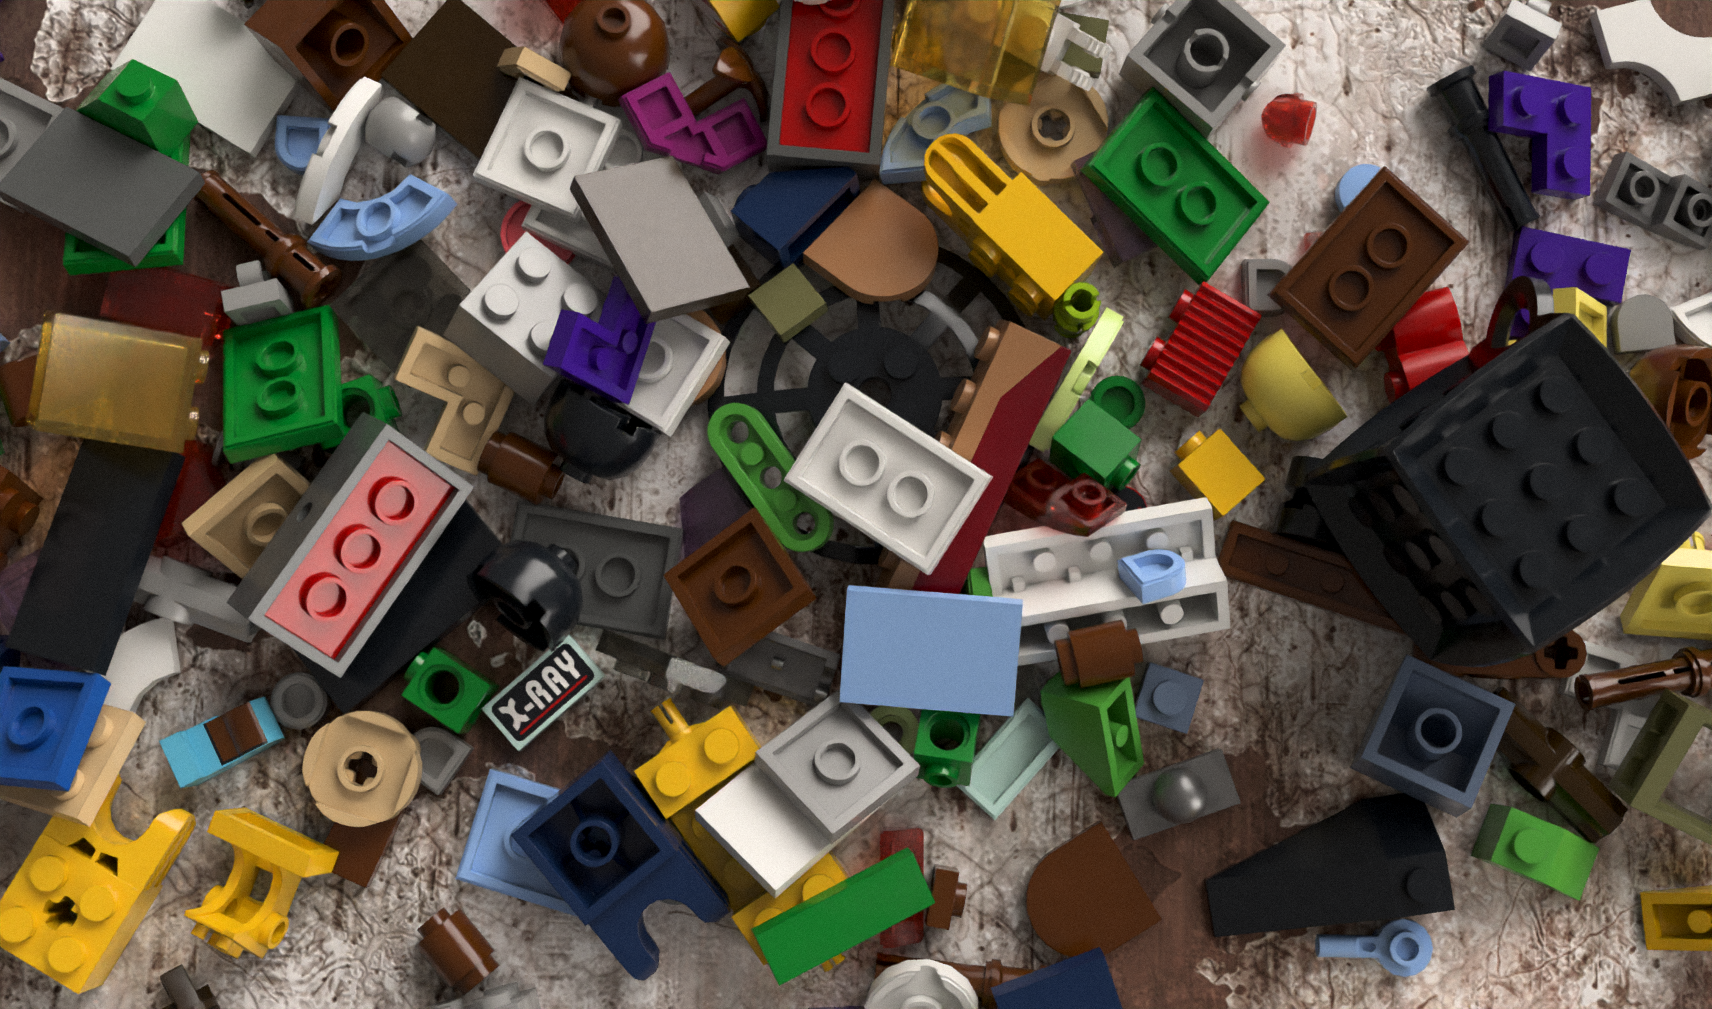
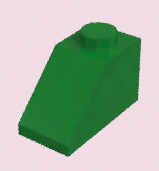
M134 59L107 73L75 110L168 157L198 123L179 82Z

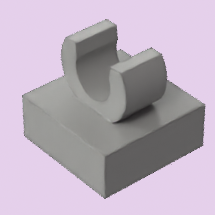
M1511 0L1489 29L1482 47L1531 71L1556 40L1562 23L1546 16L1551 7V3L1547 0H1527L1526 4L1517 0Z
M259 260L236 265L240 287L221 291L224 312L238 326L295 313L293 297L277 278L271 279L266 270L262 271Z

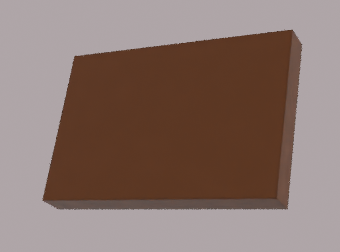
M1383 166L1271 289L1267 296L1352 371L1364 361L1470 241L1392 171Z

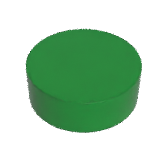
M1110 376L1103 379L1094 387L1089 396L1091 401L1129 430L1140 421L1145 411L1146 402L1142 389L1135 381L1124 376Z

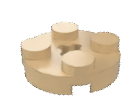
M1044 71L1030 75L1011 89L999 113L997 140L1001 153L1007 163L1018 174L1022 172L1037 186L1064 184L1074 181L1084 175L1080 169L1107 138L1108 112L1101 96L1093 86L1087 91L1056 74L1051 75ZM1049 115L1053 121L1063 119L1067 125L1061 132L1063 139L1054 141L1051 137L1043 138L1039 133L1043 127L1041 118Z
M355 711L344 714L334 719L331 723L325 724L310 740L305 751L302 766L305 785L309 786L311 795L317 802L314 804L320 812L334 822L351 827H365L395 818L406 808L418 791L422 778L421 747L415 735L411 734L400 721L392 716L377 711ZM366 752L373 756L372 764L377 767V774L375 777H367L364 784L360 785L355 782L356 772L349 769V762L351 759H361Z

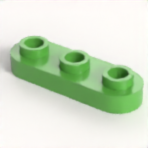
M741 403L726 404L716 410L709 421L707 429L710 445L779 541L786 548L797 552H810L825 545L830 539L834 528L832 512L783 481L795 460L763 415L755 408ZM739 422H744L749 429L748 437L742 443H737L732 437L733 427ZM776 467L781 472L782 480L776 488L771 489L766 485L764 477L768 469ZM807 512L813 516L815 526L809 534L805 535L799 531L797 520L800 515Z

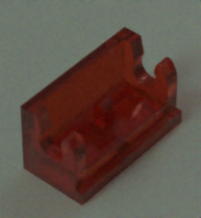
M167 266L113 271L109 274L99 315L117 321L130 322L138 327L201 345L212 346L214 338L223 341V330L229 329L231 318L224 312L221 291L236 288L237 286Z

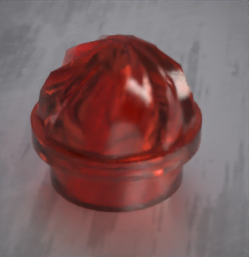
M1298 92L1276 96L1266 105L1261 114L1262 125L1267 137L1285 148H1291L1293 144L1306 146L1313 132L1317 114V102L1304 100V94Z

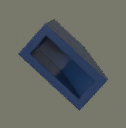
M849 167L769 172L757 185L753 184L744 189L738 196L734 208L730 210L735 227L740 234L739 237L780 271H783L792 263L797 265L803 259V252L861 193L857 173Z

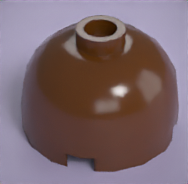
M582 0L565 18L559 42V56L562 68L571 72L568 83L576 93L584 98L586 93L593 98L602 99V105L620 107L621 105L618 100L622 95L666 73L670 62V45L664 21L654 7L644 0Z
M1670 344L1646 352L1630 368L1628 374L1652 403L1687 459L1691 460L1701 456L1707 449L1697 446L1702 442L1706 434L1712 435V349L1689 344Z

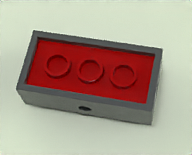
M781 0L766 153L769 172L849 167L857 173L858 180L873 181L876 179L879 181L895 0H831L817 5H807L794 0Z
M362 412L226 603L250 622L341 678L471 493L474 486L389 424Z

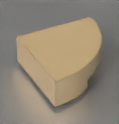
M525 46L504 49L497 65L500 71L516 79L519 77L524 78L526 75L544 85L545 88L556 92L564 91L571 77V72Z

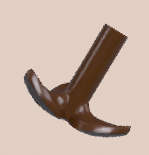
M721 36L716 41V45L723 49V51L719 54L712 68V72L716 76L684 97L686 103L695 117L736 89L743 88L749 90L753 95L760 112V122H765L768 118L769 100L764 80L754 70L753 61L740 44L727 36Z

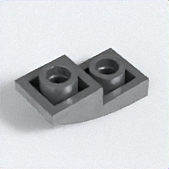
M1627 151L1614 155L1593 204L1667 239L1699 250L1708 249L1712 239V189L1686 174L1671 177Z

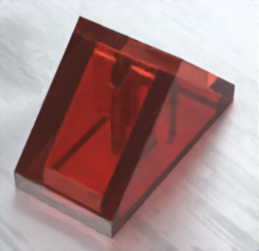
M185 435L177 453L186 458L153 545L156 547L168 549L191 539L181 523L227 485L220 467L212 465V446Z

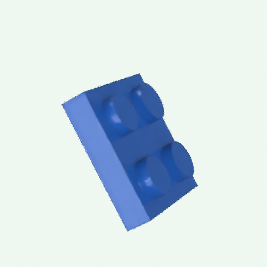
M3 666L0 673V785L68 792L111 683L99 673Z

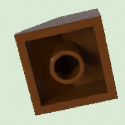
M267 0L244 23L274 61L332 114L359 79L365 76L379 82L382 79L380 75L413 39L385 0Z

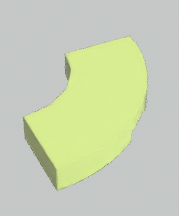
M1106 307L1041 416L1029 442L1031 446L1043 453L1045 449L1049 450L1052 437L1068 419L1123 325V316Z

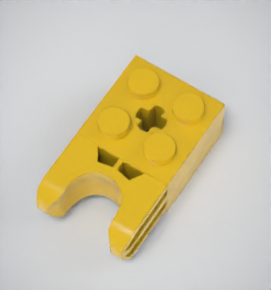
M957 133L945 134L932 142L926 150L923 172L927 181H921V195L926 205L971 249L968 257L980 271L989 278L996 273L1011 288L1007 294L1023 313L1031 317L1036 312L1045 321L1053 313L1054 306L1064 297L1066 290L1075 283L1084 282L1092 274L1104 252L1022 172L1012 180L966 136Z
M120 774L115 779L90 827L56 816L51 817L0 900V947L77 994L104 984L161 891L163 880L196 826L195 816L183 808H178L160 813L152 821L144 834L134 841L121 835L116 830L111 819L113 799L122 781ZM69 900L75 902V905L70 910L77 913L75 920L71 917L68 910Z

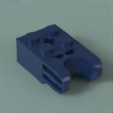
M611 750L606 752L523 819L511 833L513 839L585 926L588 924L634 979L645 981L657 971L659 965L660 950L644 923L643 911L650 904L657 900L665 899L681 902L705 923L719 922L731 912L729 896L669 820L665 819L659 808ZM590 826L606 830L609 834L607 840L611 844L607 845L603 840H598L594 844L590 842L587 838L592 829Z

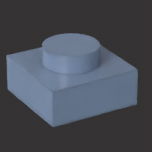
M1147 662L1134 702L1136 717L1187 734L1204 680L1152 662Z

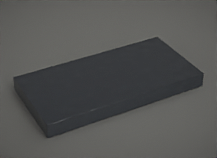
M86 431L5 647L106 676L184 464L185 456L172 450Z
M466 499L341 678L297 650H293L343 714L357 711L409 668L422 651L427 653L482 607L469 588L466 576L484 557L500 545H503V543Z

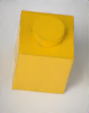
M1221 428L1207 438L1200 430L1174 452L1181 461L1170 470V473L1194 499L1207 497L1212 507L1213 521L1225 516L1265 480V477Z

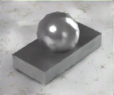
M1219 748L1132 778L1116 796L1132 840L1179 824L1191 823L1197 818L1241 803L1223 751Z

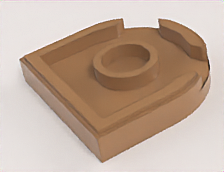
M874 179L803 252V263L845 294L862 303L873 304L874 301L888 302L899 299L903 302L921 293L932 280L938 261V238L933 225L921 211Z

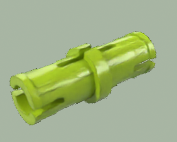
M1078 282L1071 285L1066 290L1064 297L1054 306L1053 321H1056L1054 328L1060 336L1076 338L1088 331L1096 323L1101 300H1096L1100 294L1093 285L1087 282Z

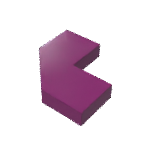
M670 72L622 95L618 100L644 149L665 157L673 156L676 161L720 175L767 150L768 141L745 98L696 121Z

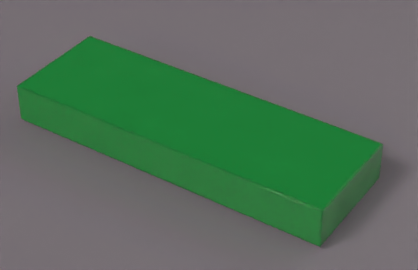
M907 847L751 930L775 980L780 986L935 904V900L914 854Z

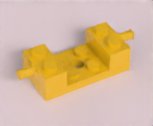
M670 697L661 704L673 720V723H671L660 705L650 711L670 740L666 742L658 755L634 770V772L665 819L669 817L672 819L690 848L724 888L729 896L733 911L731 918L764 966L767 964V961L751 929L848 879L849 876L831 850L777 898H774L695 819V810L755 761V752L762 746L734 705L728 706L706 722L689 726ZM840 953L832 959L838 965L845 959V956ZM829 959L823 962L821 966L824 972H827L834 967V964Z

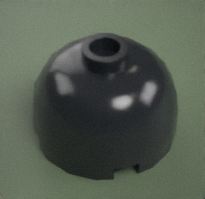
M561 379L550 399L544 416V433L548 444L563 459L559 469L585 484H589L593 476L614 480L627 477L639 469L652 453L662 433L658 430H653L652 426L602 396L599 398L592 395L589 400L583 396L587 388L576 382Z
M511 541L500 545L489 553L466 576L468 586L480 604L484 606L491 599L501 612L496 620L506 630L536 650L544 652L549 646L551 652L555 651L571 633L580 618L583 596L581 584L573 572L576 568V563L565 550L555 544H550L546 548L537 542Z

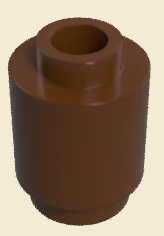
M495 431L485 445L477 466L478 472L488 476V483L535 505L540 504L544 497L552 500L558 493L566 475L559 469L561 457L553 450L514 432L505 435Z
M1122 619L1067 631V638L1054 640L1064 686L1078 683L1080 688L1134 677V664L1144 662L1136 628L1126 630Z
M442 908L417 929L424 938L415 946L449 989L455 985L463 996L499 966L498 962L491 955L495 951L494 948L461 908L452 915L445 908Z

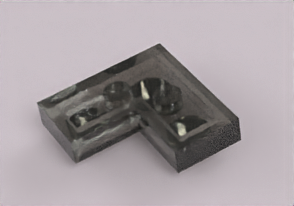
M603 629L596 647V651L617 659L614 670L643 681L646 680L648 672H651L647 681L648 684L680 695L683 685L691 687L688 698L717 709H721L724 699L746 707L754 688L752 684Z

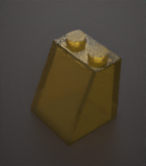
M908 0L903 20L897 25L892 36L891 48L893 55L890 66L982 97L1030 106L1061 0Z
M45 309L26 422L35 431L183 453L185 440L193 441L197 432L199 408L191 406L195 384L203 385L209 363V352L201 350L203 339L195 336Z

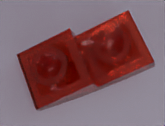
M1040 458L1015 473L1002 500L1016 511L1044 526L1063 533L1089 537L1123 514L1127 507L1126 502L1085 472L1070 481Z

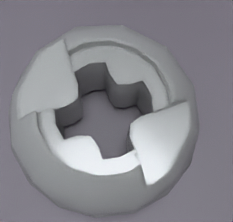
M396 97L380 101L369 112L364 125L366 142L405 168L421 163L431 153L436 141L435 123Z

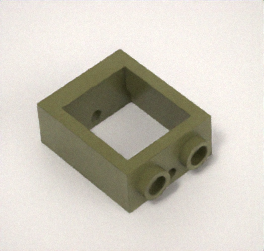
M1665 688L1608 787L1629 806L1712 845L1711 820L1661 797L1702 726L1712 730V710Z

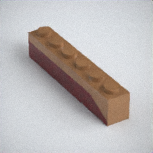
M998 319L995 328L988 326L984 330L974 353V357L979 359L971 380L964 378L954 393L950 410L955 411V414L947 432L939 431L934 439L987 472L993 478L931 575L925 574L886 547H883L878 565L883 570L875 587L960 593L1072 350L1013 322Z

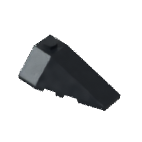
M1405 793L1361 798L1346 806L1344 810L1318 823H1313L1299 830V833L1274 846L1262 849L1204 879L1214 937L1395 919L1455 910L1446 852L1428 808L1424 802Z

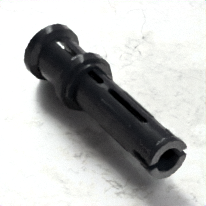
M1470 65L1435 82L1427 88L1430 97H1437L1451 125L1447 131L1450 138H1454L1456 142L1462 140L1507 234L1540 218V215L1536 212L1497 132L1488 131V107L1473 79L1477 72L1474 66Z

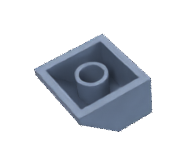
M1406 654L1369 723L1350 768L1457 818L1472 808L1513 712L1515 703Z

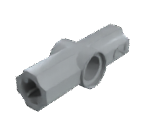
M150 554L133 600L144 604V610L185 625L193 626L195 623L244 642H252L254 636L261 630L260 627L247 620L226 603L238 587L237 584L212 577L213 572L191 563L165 555L163 558Z

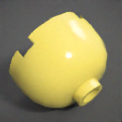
M1282 328L1268 335L1249 352L1241 368L1240 383L1248 399L1239 406L1258 432L1269 427L1282 439L1298 442L1314 439L1330 431L1348 417Z

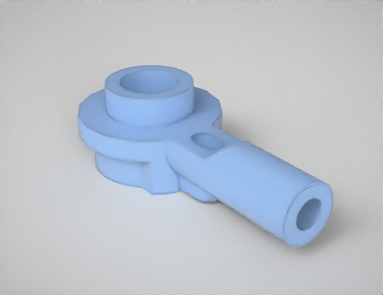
M1404 918L1389 921L1381 929H1375L1372 935L1316 934L1315 938L1317 957L1374 958L1391 974L1402 977L1413 976L1424 970L1431 960L1433 951L1431 937L1426 929L1417 922Z

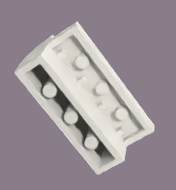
M1207 497L986 536L983 541L985 566L987 567L993 597L1023 599L1018 666L1057 660L1054 640L1067 638V631L1122 619L1126 630L1136 628L1141 644L1230 629L1227 579L1215 555L1213 513ZM1155 549L1169 550L1180 555L1185 561L1186 585L1180 592L1142 604L1119 578L1117 560Z

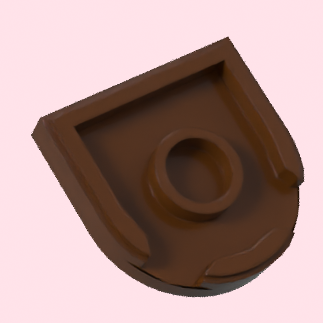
M1097 821L1045 854L1035 865L1027 884L1025 902L1030 924L1046 945L1065 956L1074 957L1098 947L1101 948L1104 955L1108 954L1162 920L1101 821Z

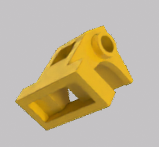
M246 807L215 810L207 832L231 843L234 850L232 871L224 887L221 885L214 886L205 896L202 906L186 910L184 916L196 923L191 931L192 935L204 940L208 932L212 934L207 944L235 959L240 957L243 950L263 959L268 949L277 947L286 935L289 926L287 914L301 878L332 873L340 851ZM260 868L273 874L270 890L264 903L250 897Z

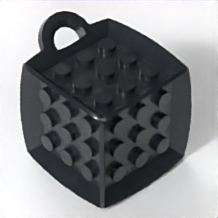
M1528 276L1516 277L1503 290L1493 310L1486 339L1474 346L1467 356L1431 376L1378 412L1322 459L1305 476L1304 482L1315 506L1346 557L1402 630L1430 660L1463 667H1486L1514 661L1540 650L1567 634L1637 585L1674 553L1712 514V504L1700 480L1652 403L1610 351L1574 314L1554 313L1553 295L1547 282ZM1525 308L1529 311L1528 333L1518 341L1508 345L1515 317L1520 309Z

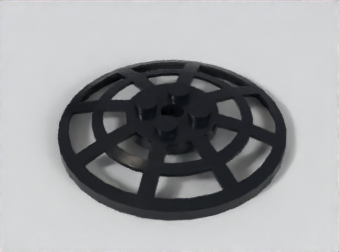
M939 247L937 262L948 266L963 278L943 300L926 290L907 300L930 312L910 336L894 329L881 327L878 301H874L873 304H865L856 300L858 329L847 332L831 342L813 326L809 325L791 338L816 359L810 372L808 387L774 391L778 364L786 346L791 341L789 339L783 343L774 334L762 359L757 381V393L724 397L725 375L731 349L744 321L752 310L756 309L750 304L730 318L721 333L730 341L726 349V370L719 387L708 398L709 421L715 411L726 404L741 403L749 405L763 415L796 461L797 458L784 441L777 423L776 414L809 411L814 427L817 428L844 383H848L859 390L866 382L878 380L885 383L891 392V400L885 408L927 435L935 438L938 432L934 430L940 414L942 401L952 400L960 382L964 378L971 380L972 376L940 378L937 366L931 355L927 352L930 347L949 328L963 346L974 373L979 359L974 357L979 340L960 314L980 292L994 305L1003 320L1013 322L1023 328L1025 326L1007 297L982 271L957 254ZM803 259L796 265L798 269L805 265ZM773 266L758 281L763 285L781 271ZM836 286L819 292L827 307L851 298ZM1028 444L999 509L1023 476L1034 450V447ZM720 459L726 476L742 501L751 510L755 506ZM798 527V529H799V531H800L801 533H803V534H805V535L810 533V532H808V531H806V530H804V529ZM828 540L821 548L810 552L823 558L855 565H878L884 546L875 540V547L853 546Z

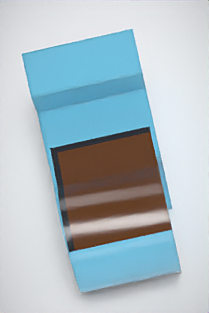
M260 697L244 703L221 716H214L185 731H179L159 742L180 788L198 786L278 744L285 737L267 698Z

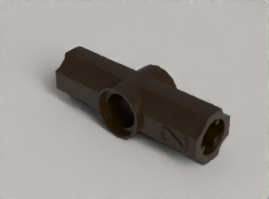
M1505 687L1495 689L1492 692L1493 694L1515 703L1513 712L1496 749V752L1509 764L1507 767L1509 774L1534 798L1543 803L1548 802L1586 841L1595 844L1603 837L1610 835L1623 822V817L1628 808L1584 766L1586 763L1585 757L1575 745L1553 728H1545Z

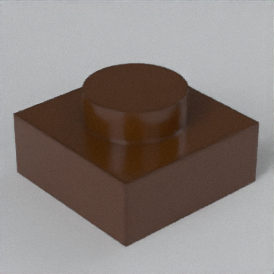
M934 864L930 892L935 900V904L926 908L924 918L926 926L949 930L952 916L962 918L967 894V883L958 882L960 872L957 868Z

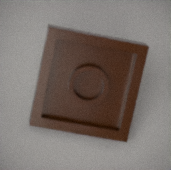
M755 507L663 574L711 655L723 667L817 599L777 536Z

